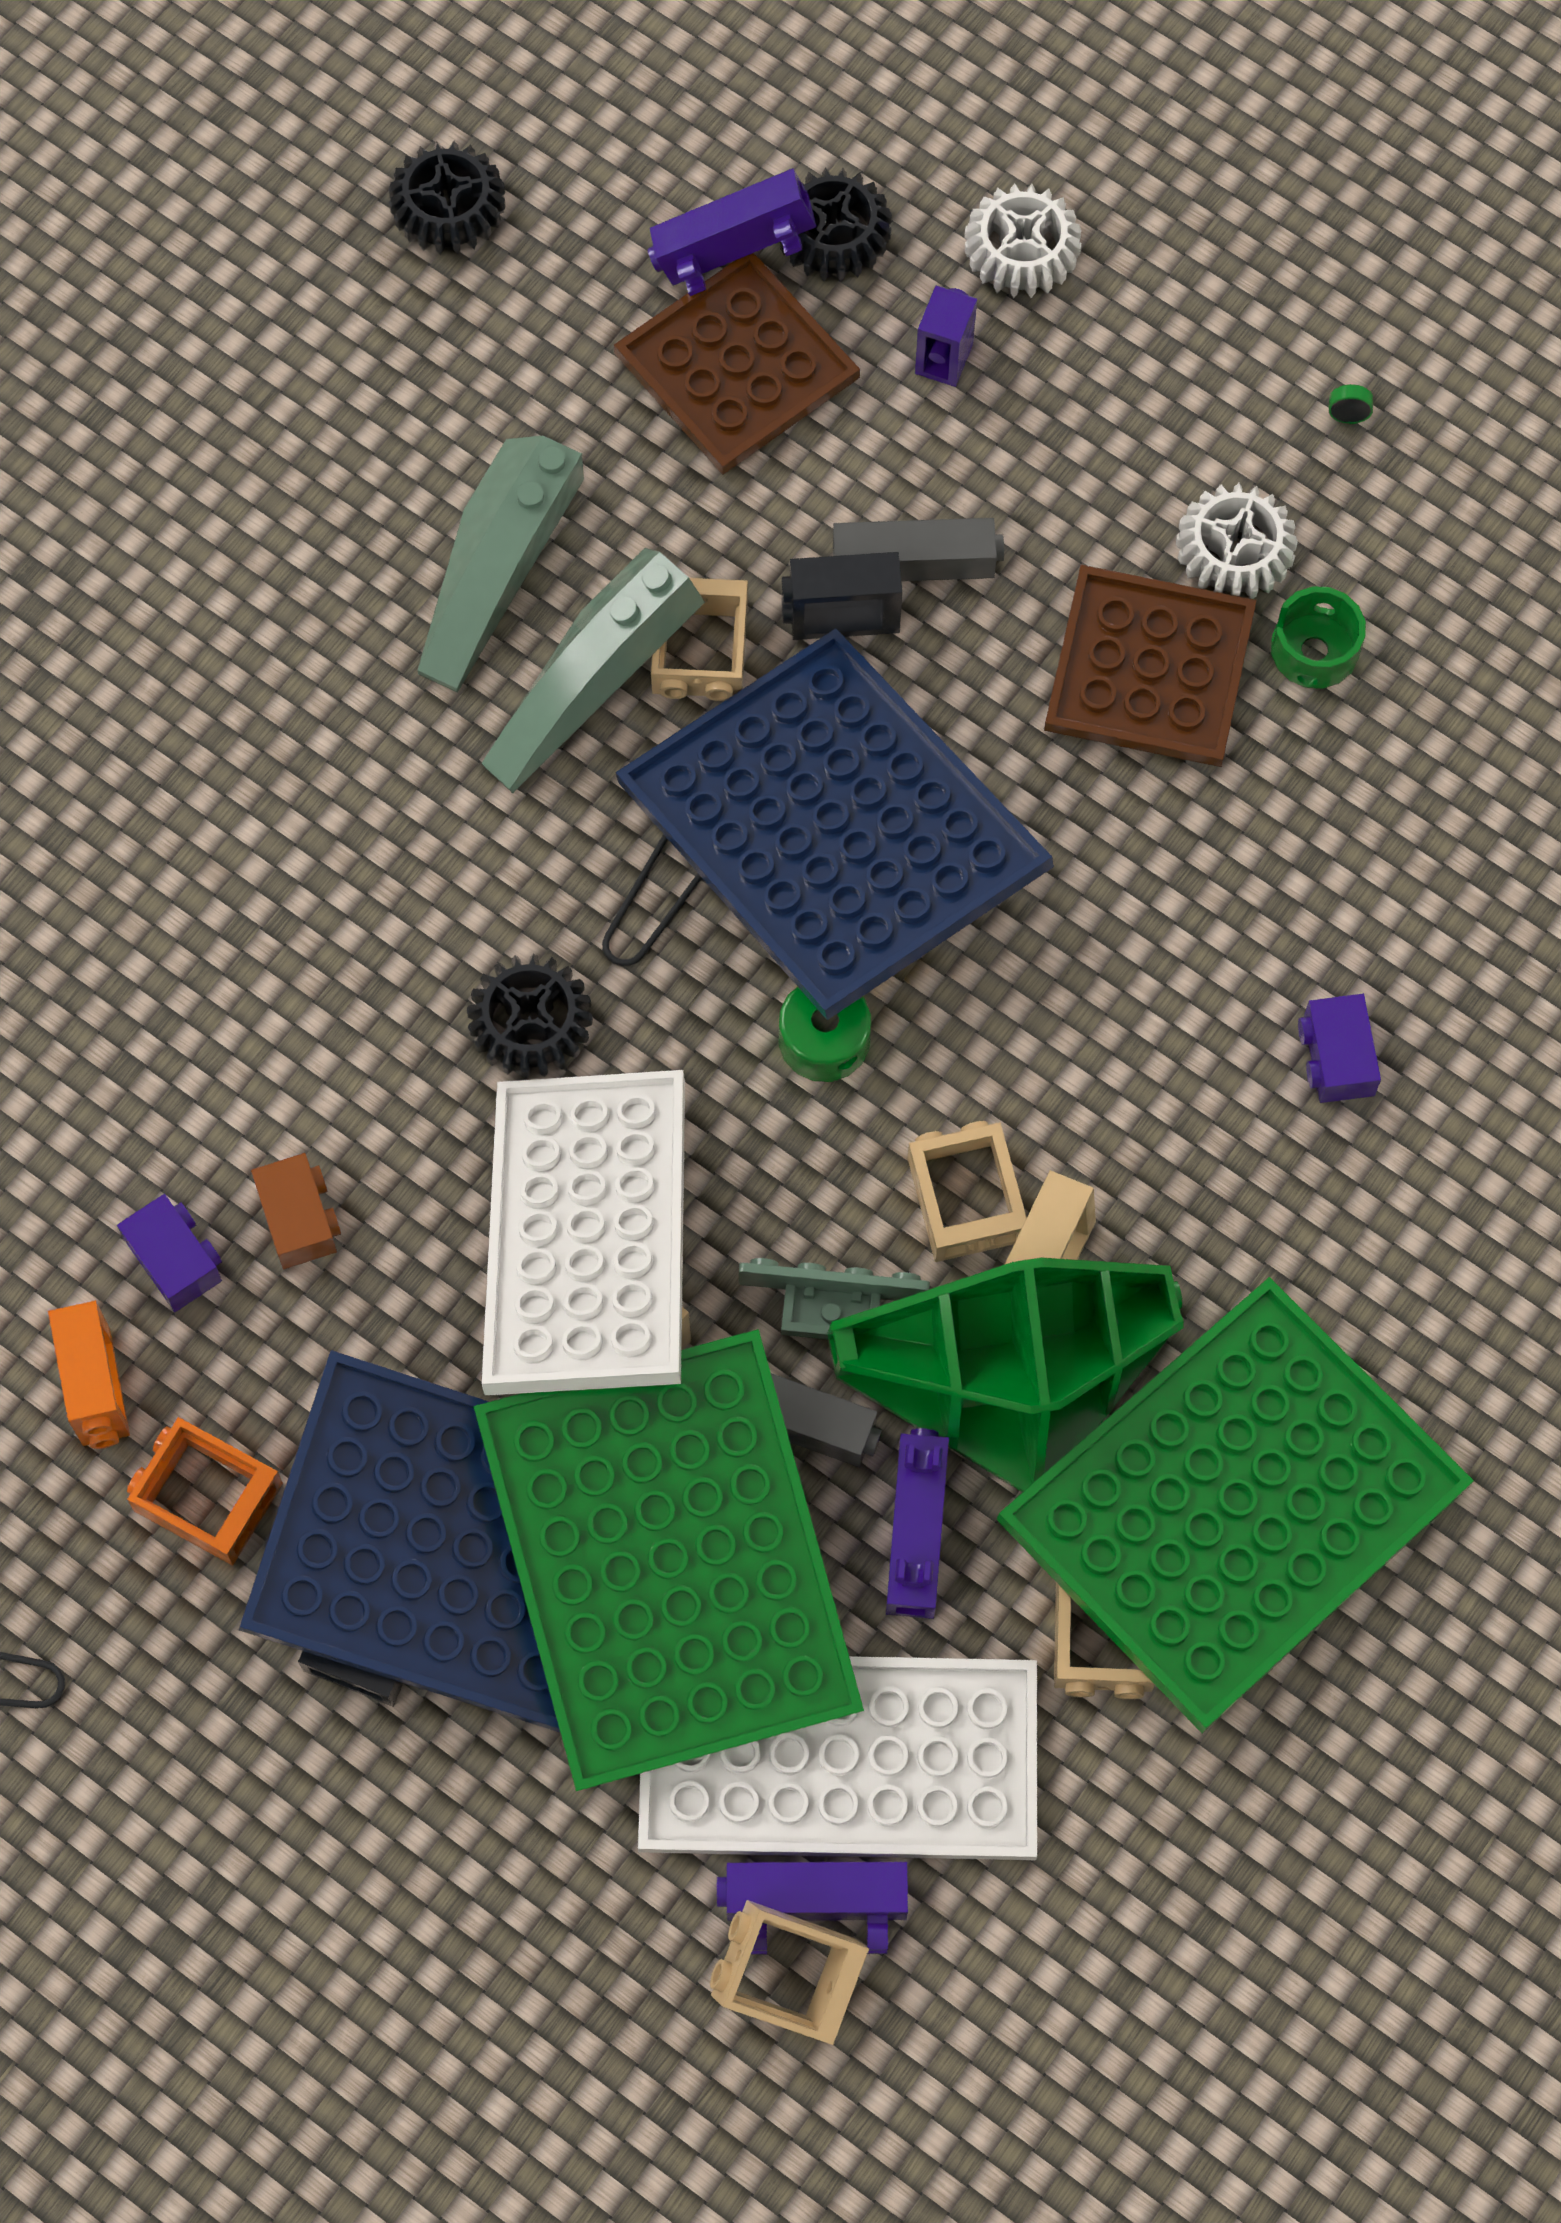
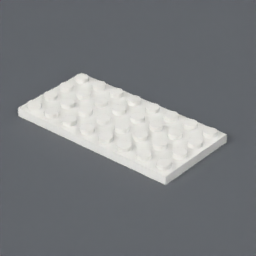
M683 1070L497 1082L482 1387L485 1396L681 1384L685 1079Z
M849 1656L864 1711L640 1773L638 1852L1036 1860L1037 1660Z

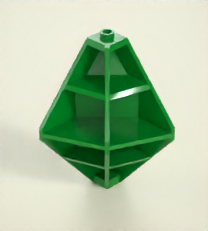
M1041 1257L1011 1262L833 1321L827 1334L837 1380L917 1429H931L939 1432V1437H949L948 1447L1017 1490L1024 1492L1103 1422L1167 1339L1184 1328V1321L1180 1313V1309H1182V1294L1179 1283L1173 1280L1171 1266Z

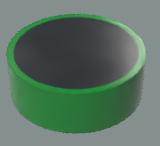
M1355 384L1343 385L1334 389L1329 395V414L1338 422L1360 423L1369 419L1373 413V394L1363 386Z

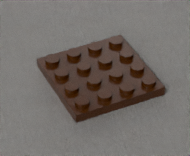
M754 253L733 261L705 281L706 290L692 296L687 293L614 344V354L722 475L860 378V368Z
M1081 564L1044 731L1222 767L1257 600Z

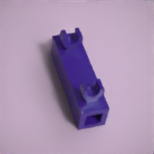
M794 168L650 227L653 246L648 248V254L652 265L657 272L664 271L672 286L685 281L688 294L692 296L706 290L703 273L773 244L782 242L786 256L802 250V244L798 234L816 227L809 195Z
M918 1428L912 1429L910 1434L901 1433L885 1615L934 1619L949 1437H939V1432L935 1430Z
M907 1862L727 1863V1877H717V1907H727V1921H732L738 1911H743L747 1900L805 1921L867 1920V1948H869L867 1954H887L888 1920H907ZM762 1923L751 1955H767V1924Z

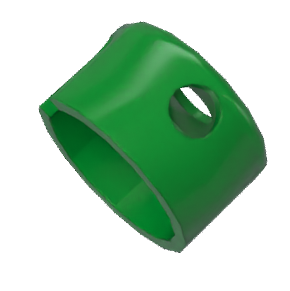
M1312 586L1296 591L1283 603L1277 625L1271 637V655L1277 669L1290 682L1305 688L1324 689L1342 682L1353 672L1366 636V621L1359 605L1347 594L1331 587ZM1327 603L1334 609L1319 607L1317 604ZM1309 639H1319L1326 644L1328 653L1321 660H1311L1305 657L1302 652L1303 643Z
M796 987L787 995L779 1015V1048L784 1061L796 1074L812 1081L833 1082L848 1077L862 1065L870 1048L871 1013L865 998L861 997L837 1013L839 1023L834 1030L821 1032L811 1022L814 1012L818 1009Z

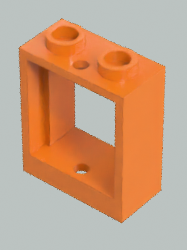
M96 1300L48 1311L68 1422L83 1446L90 1445L91 1448L101 1449L118 1444L119 1438L130 1436L111 1331Z
M178 1417L171 1428L166 1426L158 1435L153 1446L155 1455L147 1468H139L132 1477L127 1488V1493L130 1494L127 1500L134 1512L233 1566L283 1482L277 1470ZM188 1445L250 1479L216 1537L153 1503Z

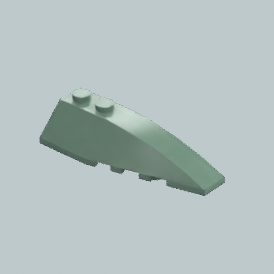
M543 435L505 440L464 508L419 663V675L458 693L584 480L582 453Z
M644 548L581 610L482 761V765L508 790L514 793L705 603L690 578L659 551Z

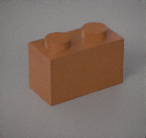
M302 1153L251 1170L283 1270L337 1253L333 1237L341 1235L334 1209H323L319 1195L328 1192L319 1165L310 1168L306 1153Z

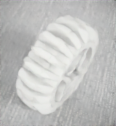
M1015 183L1010 188L1009 194L997 188L993 199L983 197L979 209H973V212H971L970 221L965 228L966 257L970 258L972 272L980 271L982 284L994 280L996 293L1004 287H1008L1013 298L1019 293V290H1026L1030 298H1032L1036 293V288L1040 287L1048 294L1052 289L1053 282L1062 285L1066 280L1067 272L1072 273L1075 269L1077 258L1081 252L1080 224L1075 223L1076 215L1074 210H1065L1066 203L1064 202V197L1054 201L1051 200L1052 194L1049 188L1042 194L1035 193L1036 190L1033 184L1028 187L1027 192L1019 191ZM993 231L1000 235L999 241L1002 242L1001 247L997 250L989 240V236ZM1047 232L1052 234L1057 243L1053 250L1046 246L1047 241L1044 239V235Z
M1240 483L1234 486L1233 492L1228 493L1221 484L1216 489L1215 496L1204 491L1200 496L1199 503L1191 502L1187 508V515H1183L1180 519L1178 528L1180 533L1177 534L1176 546L1178 549H1181L1178 555L1180 564L1187 565L1186 574L1188 579L1200 576L1198 582L1200 589H1205L1211 585L1215 587L1214 592L1223 593V591H1228L1234 596H1240V592H1246L1250 599H1254L1257 596L1258 588L1269 594L1274 587L1275 581L1281 583L1286 577L1287 569L1293 566L1295 559L1293 551L1296 550L1298 543L1297 536L1293 535L1295 530L1294 520L1286 519L1288 512L1286 505L1273 508L1275 503L1273 494L1264 499L1258 497L1259 490L1257 486L1250 493H1244ZM1252 524L1260 528L1264 532V534L1257 531ZM1243 532L1240 543H1237L1234 552H1231L1233 542L1237 540L1239 533ZM1208 550L1216 553L1221 558V561L1215 558Z

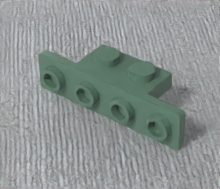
M754 1258L750 1260V1263L739 1264L740 1285L785 1289L781 1335L828 1340L827 1332L833 1321L880 1306V1299L899 1300L929 1290L930 1288L929 1281L921 1280L919 1275L908 1272H897L892 1274V1277L874 1276L871 1270L852 1267L845 1269V1273L826 1271L825 1266L816 1263H800L797 1265V1268L778 1266L777 1261L767 1258Z

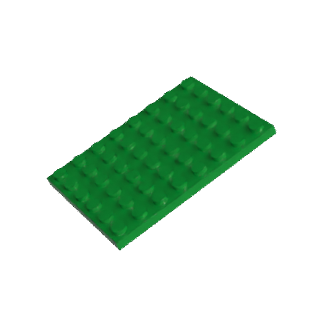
M1268 1277L998 1514L996 1520L1203 1734L1472 1485L1474 1480Z
M759 1329L681 1350V1384L520 1393L474 1406L576 1791L864 1711Z

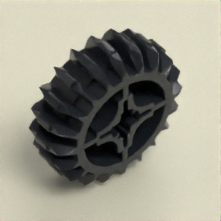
M455 140L449 149H442V146L437 141L434 145V150L427 152L420 146L417 151L418 158L406 155L403 162L404 168H395L394 181L390 182L389 195L391 200L389 201L390 212L394 216L396 227L399 231L404 230L405 237L409 243L419 240V246L423 251L433 244L440 255L445 247L451 246L459 254L461 245L465 243L475 250L477 237L489 240L491 235L490 227L499 228V223L501 222L500 214L504 213L506 207L504 198L505 185L502 179H500L498 168L496 165H490L486 153L476 156L475 149H473L471 144L463 151L459 150ZM444 189H446L448 192V197L450 198L451 206L447 205L446 197H444Z
M826 167L820 178L808 172L805 177V184L802 183L809 195L816 227L808 231L816 235V239L813 240L805 232L798 234L802 250L790 255V263H792L793 268L804 264V272L807 277L814 271H819L823 282L828 278L829 274H837L838 279L842 282L845 278V272L848 271L858 278L862 273V265L873 269V266L876 264V257H883L886 252V243H889L891 239L892 228L890 224L892 214L890 209L887 208L885 195L877 194V187L874 182L863 185L861 173H858L852 179L847 178V172L844 167L838 173V176L830 175ZM852 209L863 217L867 226L859 223V218L851 214ZM780 242V250L785 255L782 242Z
M534 953L529 958V964L521 965L520 958L514 955L512 958V968L506 969L503 964L497 962L494 966L497 977L495 978L483 973L480 980L484 989L473 988L471 999L475 1004L467 1007V1016L473 1020L468 1025L469 1034L472 1037H478L475 1041L476 1050L479 1053L488 1051L486 1057L487 1062L491 1066L503 1060V1072L507 1075L514 1070L516 1065L520 1066L521 1075L525 1078L529 1077L531 1073L530 1067H538L539 1073L545 1077L548 1074L547 1064L552 1062L557 1068L563 1070L566 1066L563 1054L577 1058L580 1052L576 1043H587L589 1033L585 1028L593 1024L592 1014L587 1011L592 1006L591 998L588 995L582 994L585 990L583 981L581 979L572 980L573 973L569 966L556 972L557 962L553 957L547 960L544 966L539 965L538 956ZM523 988H536L534 991L531 992L519 991V989ZM557 998L561 999L568 1010L566 1021L561 1029L555 1026L554 1018L549 1015L554 1009L553 1003ZM499 1003L505 1006L506 1013L510 1016L506 1022L507 1029L502 1034L492 1024L493 1014ZM532 1011L538 1013V1017L533 1020L530 1018ZM529 1012L528 1020H523L521 1014ZM537 1039L542 1041L541 1043L532 1045L523 1044L527 1040Z

